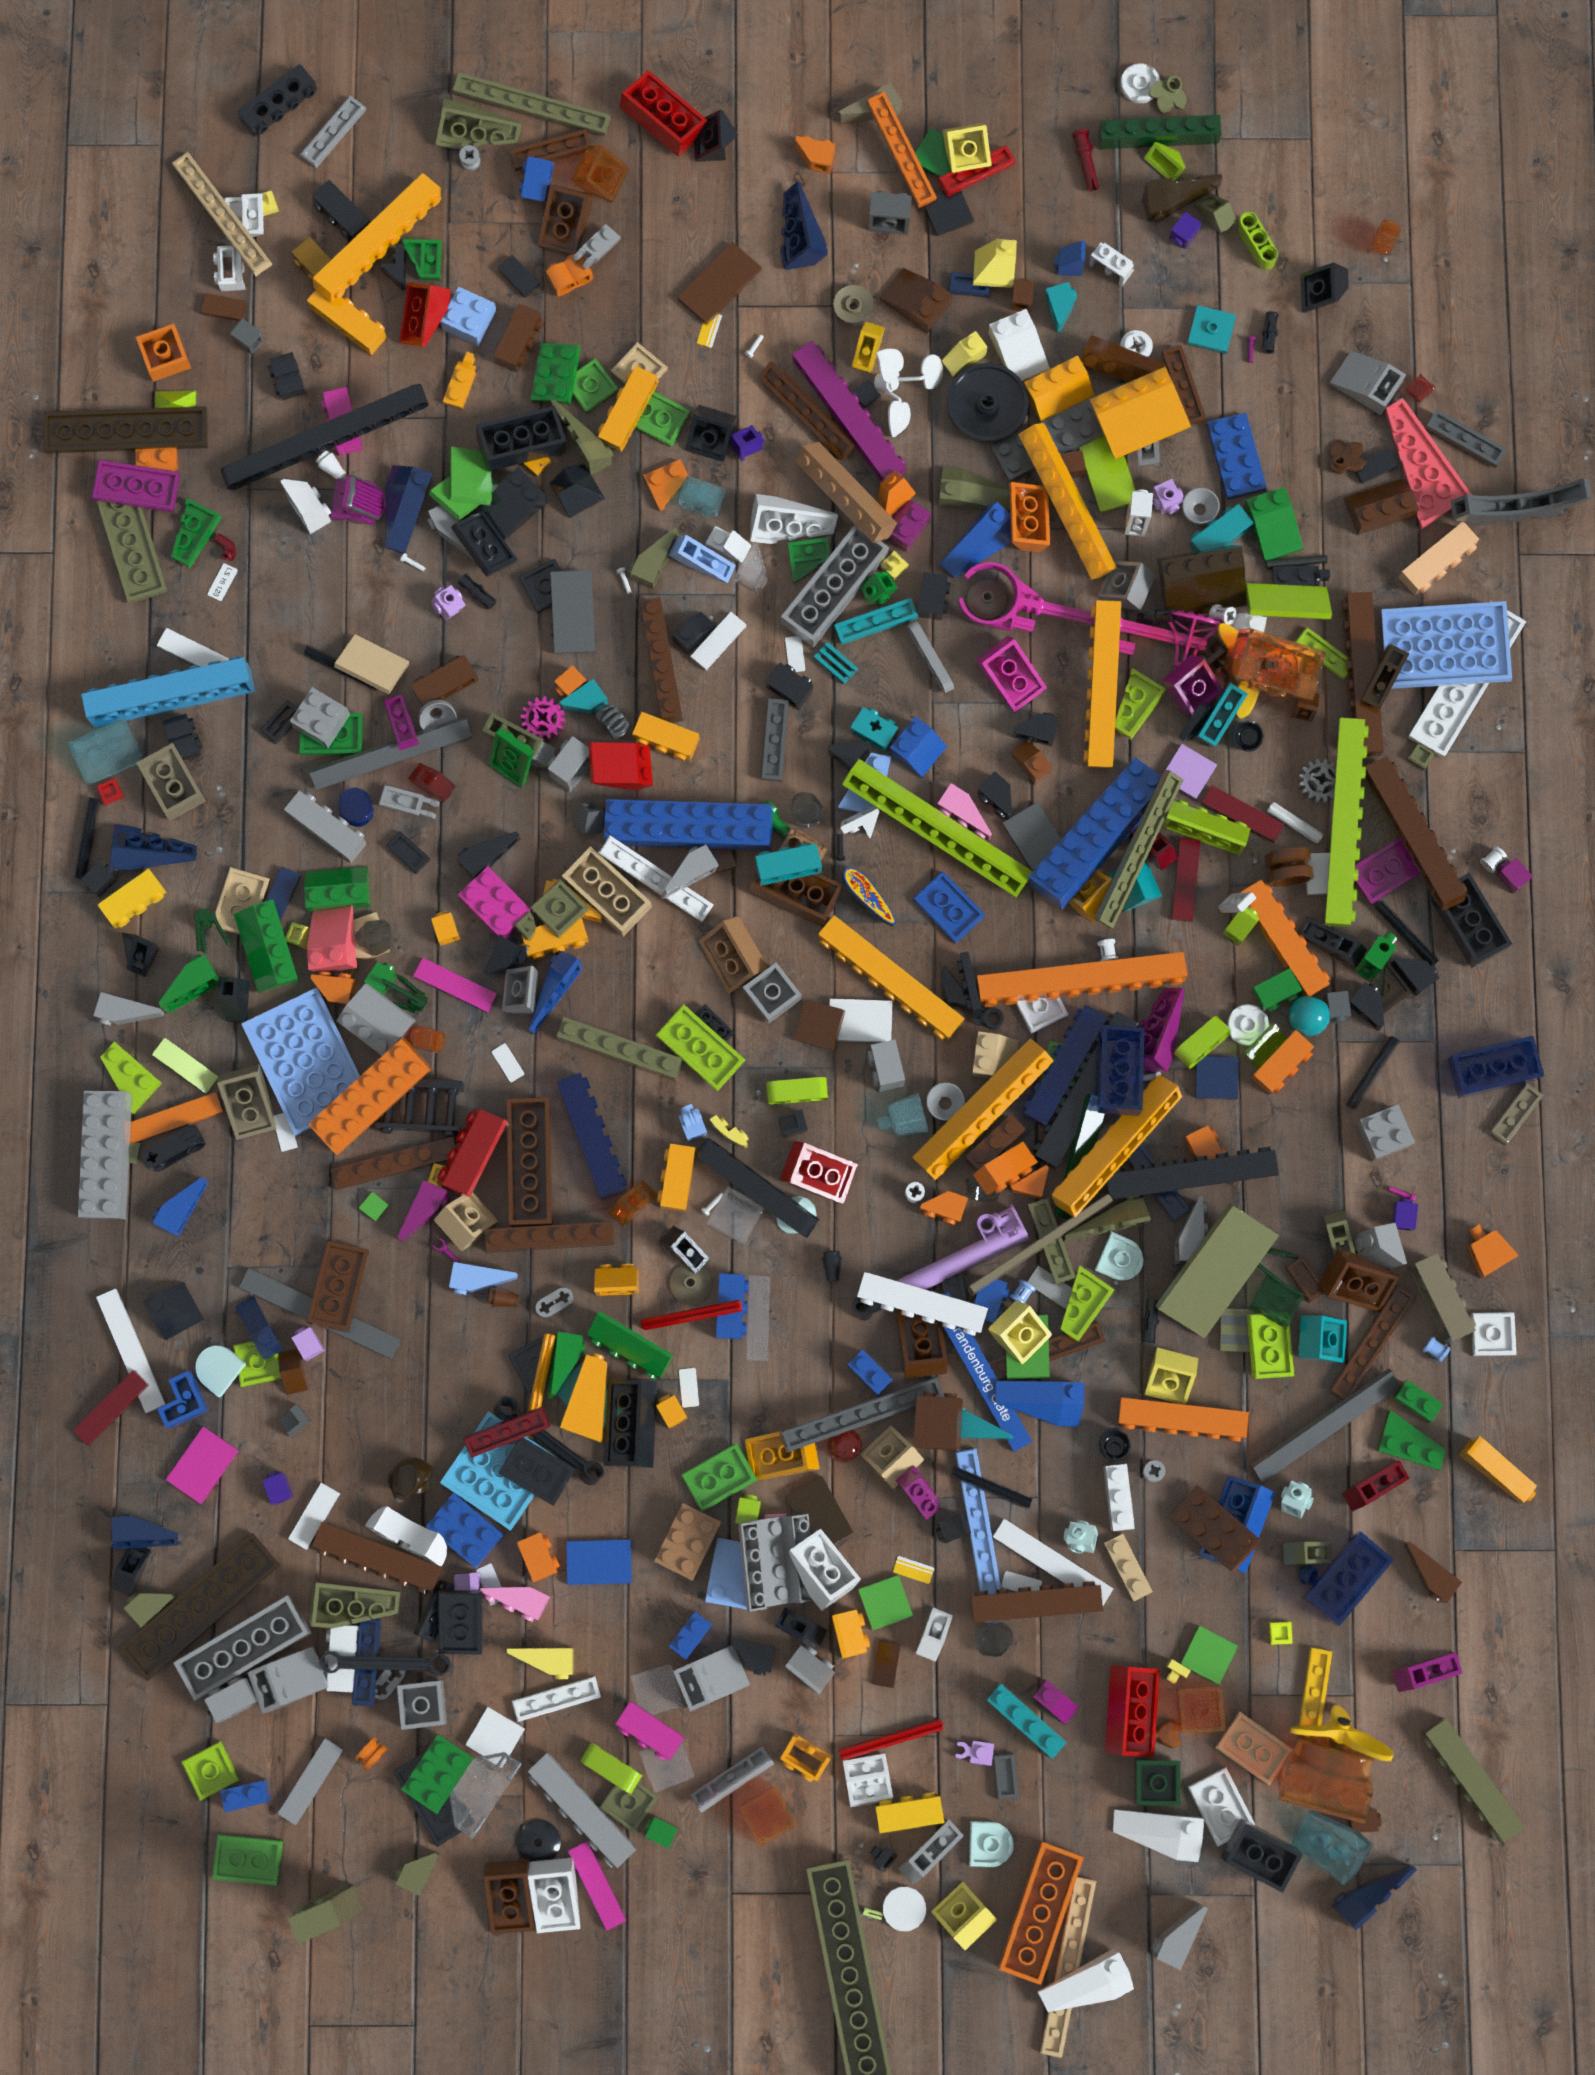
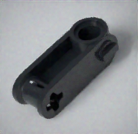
M189 1125L145 1151L143 1162L151 1170L160 1172L190 1154L205 1147L206 1142L197 1125Z

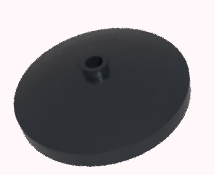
M994 363L976 364L963 370L952 382L947 398L948 415L955 428L965 437L981 443L999 442L1012 436L1022 426L1028 410V394L1022 380L1007 367Z

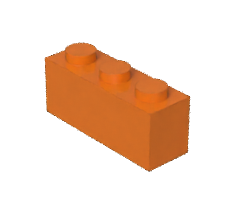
M1295 1030L1251 1079L1269 1095L1273 1091L1278 1093L1285 1085L1282 1081L1287 1076L1292 1078L1299 1070L1296 1066L1301 1061L1306 1063L1313 1055L1310 1051L1314 1046Z
M1021 1142L982 1166L973 1176L987 1195L994 1191L998 1194L1007 1187V1183L1011 1186L1020 1179V1175L1024 1178L1033 1171L1031 1167L1037 1163V1160L1024 1142Z

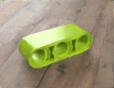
M1252 212L1243 213L1238 223V233L1258 266L1263 270H1269L1275 265L1278 256L1277 249L1258 217ZM1249 222L1252 226L1248 227L1245 226L1243 223ZM1253 239H1259L1262 243H1256ZM1268 255L1272 259L1266 260L1263 256Z
M1214 1016L1176 1049L1174 1055L1190 1069L1222 1043L1232 1030L1218 1016Z
M826 1077L778 1080L766 1083L768 1104H787L828 1099Z
M592 1742L580 1759L581 1763L629 1794H632L643 1776Z

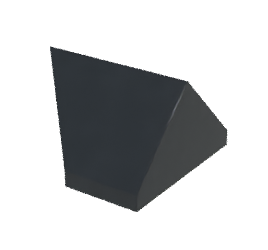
M122 932L127 958L126 969L145 977L156 957L159 947L154 942L140 936Z

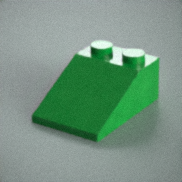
M1285 486L1246 499L1243 508L1254 522L1252 531L1264 562L1303 550L1293 507Z
M205 954L203 956H194L189 960L190 963L185 965L159 1001L160 1007L167 1014L219 986V975Z

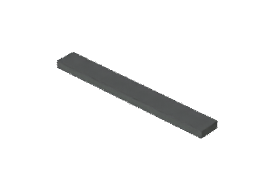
M463 716L417 732L418 745L399 750L397 742L394 740L310 769L309 773L315 789L318 790L472 737L466 717Z
M248 1268L239 1288L308 1319L313 1298ZM354 1317L349 1332L326 1328L390 1359H393L401 1342V1339Z
M1388 1368L1250 1464L1261 1483L1265 1482L1397 1390L1400 1385L1393 1372Z
M935 1377L781 1431L779 1434L785 1451L788 1453L916 1408L917 1396H923V1392L936 1393V1397H944L938 1379Z

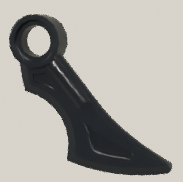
M943 967L942 994L944 1002L950 1007H959L965 1010L975 1025L986 1026L993 1030L1000 1028L1004 1022L1003 1012L995 1007L987 1009L984 1005H981V1016L973 1018L972 1012L967 1011L965 999H968L967 992H963L962 987L955 980L948 967ZM991 1013L998 1014L999 1022L991 1024L987 1019L988 1015Z

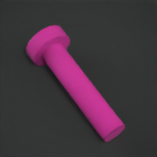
M1391 1186L1388 1190L1413 1200L1412 1203L1415 1201L1416 1194L1414 1193L1411 1195Z

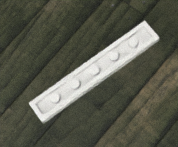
M612 836L608 837L598 852L602 857L659 895L663 893L672 879V876ZM688 887L665 898L701 923L713 907L712 903Z
M115 1288L96 1297L128 1373L130 1374L133 1370H136L149 1384L138 1396L145 1413L148 1414L166 1405L118 1290Z
M1003 1519L993 1535V1538L1065 1584L1074 1583V1587H1083L1082 1582L1095 1581V1585H1101L1103 1605L1113 1591L1112 1587Z

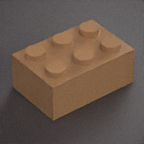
M682 1503L654 1562L694 1581L722 1522Z

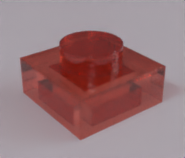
M1420 374L1406 387L1405 391L1420 404L1434 391L1435 387Z

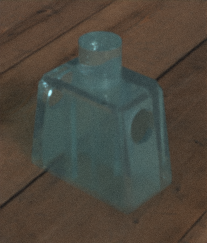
M919 1093L888 1105V1116L877 1118L879 1130L892 1128L894 1137L928 1134V1127Z

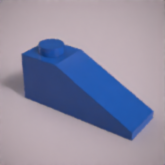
M201 1177L165 1202L161 1208L158 1207L152 1217L154 1219L153 1224L179 1237L209 1181Z

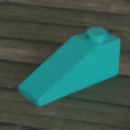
M963 1408L961 1439H1013L1012 1434L970 1412H965L966 1408Z

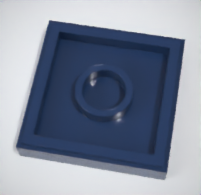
M1205 1056L1196 1064L1195 1098L1237 1100L1239 1057Z

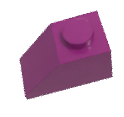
M1044 1680L1031 1696L1065 1725L1079 1708L1047 1680Z

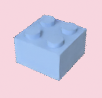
M458 287L448 306L447 312L440 321L443 331L479 347L497 313L495 303Z

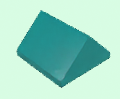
M1145 860L1124 904L1123 912L1162 897L1147 860ZM1117 869L1108 874V877L1112 880Z

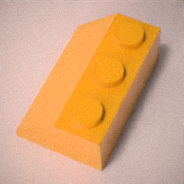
M1078 356L1024 382L1028 401L1040 422L1095 396L1088 373Z

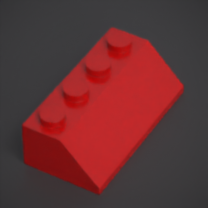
M649 70L621 94L619 107L677 157L693 144L707 123V119Z
M474 1109L469 1112L465 1120L467 1124L464 1130H461L456 1137L458 1142L454 1149L452 1148L446 1158L448 1161L437 1175L438 1181L436 1184L456 1195L471 1196L508 1122L481 1109Z
M1111 1665L1105 1753L1123 1756L1154 1757L1160 1669ZM1146 1733H1150L1149 1738H1146Z

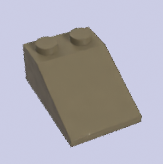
M173 743L136 762L169 821L206 802Z
M260 1064L219 1075L217 1084L236 1140L277 1129L266 1081Z

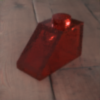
M419 763L408 777V780L443 803L451 796L452 791L456 787L441 772L422 763Z

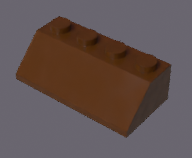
M756 872L750 884L749 893L824 928L833 911L843 884L821 874H815L760 886Z

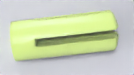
M864 1908L863 1915L881 1920L883 1912Z

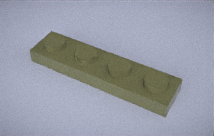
M1048 1198L1027 1205L1039 1239L1058 1227ZM1062 1237L1042 1249L1055 1285L1076 1278Z

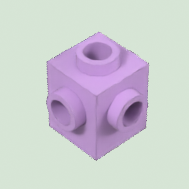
M1173 479L1155 486L1152 491L1154 497L1153 504L1157 510L1160 509L1162 515L1167 512L1172 514L1180 509L1184 496L1181 489L1176 487Z
M452 585L446 589L444 586L434 592L435 597L431 600L433 609L437 614H441L445 621L461 611L466 605L462 600L461 593L456 588L454 589Z

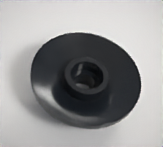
M533 1820L527 1823L520 1830L517 1838L519 1853L525 1860L529 1859V1862L552 1860L557 1855L561 1844L558 1830L553 1824L545 1820ZM537 1838L542 1840V1845L540 1847H537L534 1844V1841Z

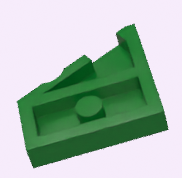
M403 239L405 249L420 280L441 281L442 240Z
M828 537L788 543L793 583L824 564L830 556Z

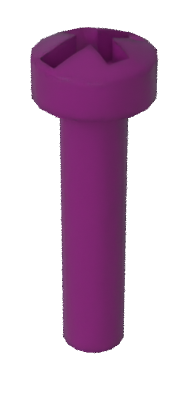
M1249 336L1247 337L1249 342L1248 363H1253V348L1256 337Z

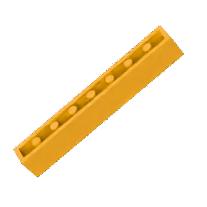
M422 173L313 277L314 289L331 303L336 298H341L345 290L350 285H354L363 272L369 271L373 263L377 259H381L391 245H396L400 237L405 232L408 233L418 219H423L427 211L440 202L441 188Z
M1034 424L1019 433L1018 435L1091 580L1102 578L1117 569L1045 424Z
M1096 600L1095 605H1091L1090 617L1094 618V626H1090L1089 638L1093 639V647H1089L1088 659H1092V667H1088L1087 680H1091V687L1087 688L1086 700L1090 701V707L1085 712V721H1089V727L1084 732V742H1088V747L1083 752V762H1087L1086 767L1112 768L1121 601Z
M835 915L819 932V943L828 950L829 948L833 949L838 959L842 962L848 961L853 965L851 968L857 974L862 975L863 973L869 978L867 981L872 986L882 988L885 991L884 995L890 1000L894 1001L896 999L901 1003L900 1007L906 1013L910 1014L912 1012L918 1017L916 1020L924 1027L930 1026L934 1030L933 1034L939 1039L943 1040L945 1038L948 1041L964 1022V1017Z
M1030 1038L912 1158L936 1180L1049 1067L1053 1059L1041 1046Z
M1161 1075L1150 1081L1143 1093L1135 1098L1134 1103L1122 1113L1119 1120L1109 1127L1102 1139L1095 1143L1094 1148L1081 1159V1162L1074 1170L1069 1172L1062 1184L1055 1188L1052 1197L1056 1206L1071 1216L1076 1217L1182 1098L1178 1085Z

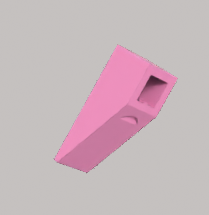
M951 783L938 802L937 809L948 817L955 819L957 823L965 828L974 831V834L989 841L992 833L969 794Z
M532 1587L480 1589L484 1593L483 1598L493 1603L495 1600L503 1603V1608L514 1612L516 1609L522 1612L521 1617L531 1622L534 1619H540L550 1599V1596Z

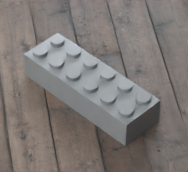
M854 525L782 614L781 624L814 648L859 592L860 587L866 582V578L872 575L888 556L889 547L881 541L873 543Z
M84 1091L78 1204L79 1218L126 1220L132 1094L129 1092Z
M287 1595L175 1661L174 1665L194 1701H197L207 1696L212 1690L224 1686L229 1681L241 1676L312 1634L292 1596Z

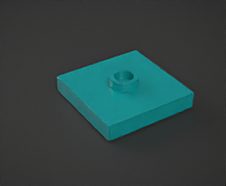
M1197 305L1187 345L1227 354L1236 314Z

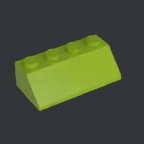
M1182 800L1173 801L1162 826L1164 829L1195 840H1201L1205 844L1238 856L1241 855L1246 847L1251 830L1245 823L1228 821L1227 817L1220 814H1209L1206 809L1196 807L1195 809L1188 806V803Z

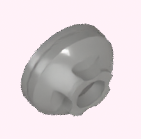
M1196 488L1189 491L1182 503L1184 516L1188 521L1196 525L1208 524L1216 518L1220 509L1217 496L1206 488ZM1196 505H1202L1205 508L1203 515H1197L1194 512Z
M444 700L428 702L419 713V723L423 730L457 719L452 705ZM432 709H441V713L439 715H430V711Z
M939 1083L928 1093L926 1103L933 1117L941 1121H948L965 1104V1099L962 1091L956 1085ZM948 1098L951 1101V1107L947 1110L940 1108V1099Z

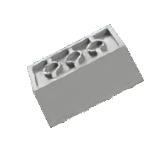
M808 1514L771 1517L739 1523L747 1612L767 1609L769 1606L813 1601L789 1554L790 1549L810 1536Z

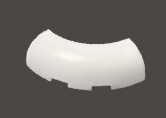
M387 1506L378 1509L367 1521L365 1527L386 1540L396 1544L400 1542L399 1547L407 1552L420 1557L424 1556V1560L438 1566H442L444 1563L446 1544L444 1538L439 1533L412 1522Z

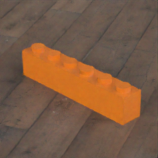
M1261 879L1241 891L1240 893L1252 892L1256 896V899L1248 906L1255 910L1260 918L1256 925L1284 968L1292 970L1302 988L1301 994L1312 997L1327 988L1330 984L1328 974L1317 965V957L1313 952L1310 953L1306 948L1307 943L1303 936H1298L1294 929V922L1283 913L1284 908L1281 902L1275 900L1272 896L1273 891L1269 884H1264Z
M1121 1397L1119 1399L1117 1424L1122 1425V1429L1134 1430L1135 1426L1143 1427V1431L1156 1432V1429H1163L1165 1434L1177 1435V1431L1186 1432L1185 1436L1198 1437V1434H1206L1208 1439L1219 1440L1220 1436L1228 1437V1441L1241 1442V1439L1247 1438L1249 1412Z

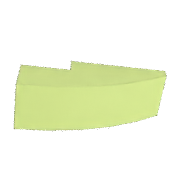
M166 1038L162 1040L152 1054L206 1094L219 1078Z

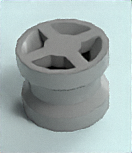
M467 145L460 150L459 156L462 167L469 171L477 169L481 162L477 148Z
M1157 1460L1149 1461L1144 1465L1142 1473L1147 1481L1157 1482L1164 1477L1165 1467Z

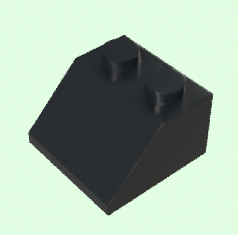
M698 405L692 417L685 450L724 462L731 443V434H734L737 416Z

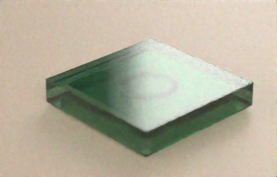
M1266 1275L1249 1307L1286 1329L1305 1294L1283 1281L1277 1283Z

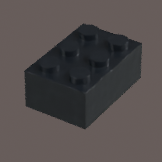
M1240 1818L1220 1857L1227 1864L1283 1893L1303 1853L1295 1846Z

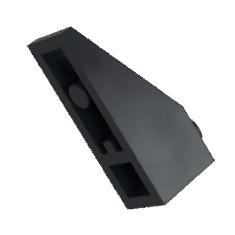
M513 832L471 845L469 848L466 847L458 854V864L475 879L487 866L489 868L492 867L521 838L517 832Z
M1307 917L1298 932V936L1302 935L1308 942L1354 967H1357L1367 950L1359 940Z

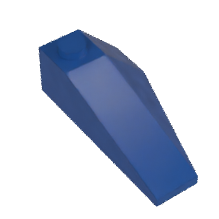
M991 502L939 565L955 578L1009 545L1011 542L1010 513L998 502Z
M561 951L559 955L556 953L549 962L551 966L549 967L529 1027V1031L533 1035L583 970L581 961L564 951Z
M995 1381V1403L1049 1422L1055 1426L1078 1427L1084 1406V1383Z

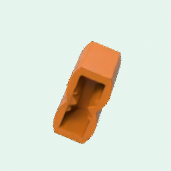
M571 254L564 262L553 263L546 270V277L557 297L567 294L573 289L593 280V273L590 268L585 270L582 267L585 262L583 256L580 260L575 261L573 259L575 254Z

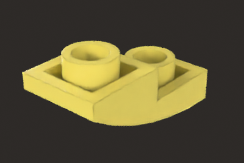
M715 1115L710 1119L712 1126L728 1141L744 1149L748 1147L746 1141L749 1138L742 1129L738 1131L734 1127L728 1131L729 1125L723 1117L719 1119Z

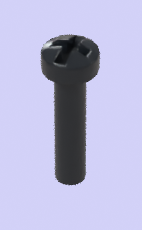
M838 834L837 861L845 860L843 855V834Z

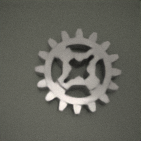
M1316 759L1314 764L1311 761L1307 763L1308 768H1302L1303 774L1298 776V779L1302 780V782L1298 784V787L1304 788L1301 794L1307 793L1308 801L1311 798H1315L1314 802L1317 804L1321 799L1322 803L1325 804L1327 798L1330 801L1334 800L1336 769L1333 768L1334 762L1328 765L1327 759H1324L1322 763H1320L1319 759ZM1319 769V771L1316 774H1309L1311 771ZM1319 778H1322L1323 785L1319 784ZM1325 789H1332L1330 792L1323 794Z

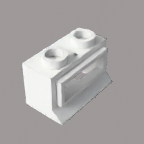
M1100 242L1090 257L1089 266L1093 267L1096 261L1106 267V275H1111L1113 272L1119 275L1118 285L1121 287L1134 271L1133 261L1106 243Z
M217 246V253H214V264L218 265V272H214L215 284L219 285L221 291L245 290L242 280V273H244L242 257L234 246ZM223 257H232L233 278H224Z

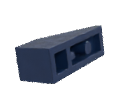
M254 1296L235 1306L264 1360L283 1350Z
M127 1514L112 1517L113 1549L178 1545V1533Z

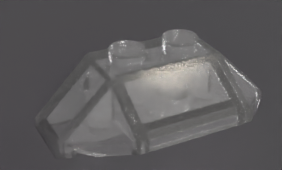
M505 1752L474 1758L450 1794L454 1826L473 1839L505 1793L522 1763Z

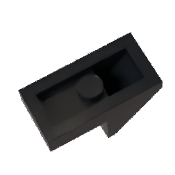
M396 244V252H392L393 263H381L380 267L381 271L401 290H406V250L404 244Z

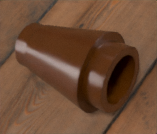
M497 1286L495 1288L490 1287L487 1304H491L492 1307H517L519 1295Z

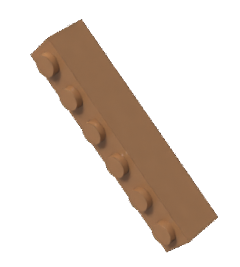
M820 442L803 446L795 460L803 471L873 543L888 539L897 522Z

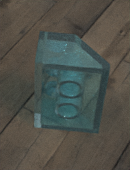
M125 718L67 743L87 785L137 764L136 762L144 759L132 729Z

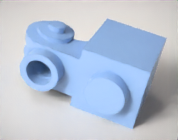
M692 1104L682 1107L680 1109L682 1115L678 1117L687 1141L690 1142L706 1136L707 1130L699 1110L693 1108Z

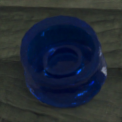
M351 788L341 795L339 810L345 821L355 827H362L368 824L374 813L372 800L368 793L360 788Z

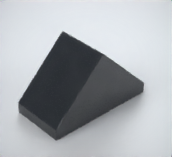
M865 741L828 745V754L850 771L859 759L862 760L867 754L870 743Z

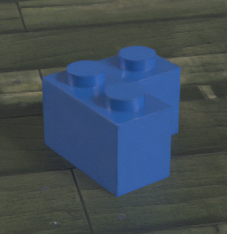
M190 1371L169 1379L176 1400L157 1408L167 1429L177 1427L209 1412L196 1379Z

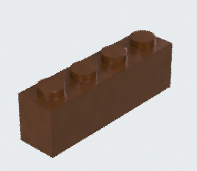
M1093 335L1090 336L1081 357L1083 365L1126 382H1131L1166 367V364Z

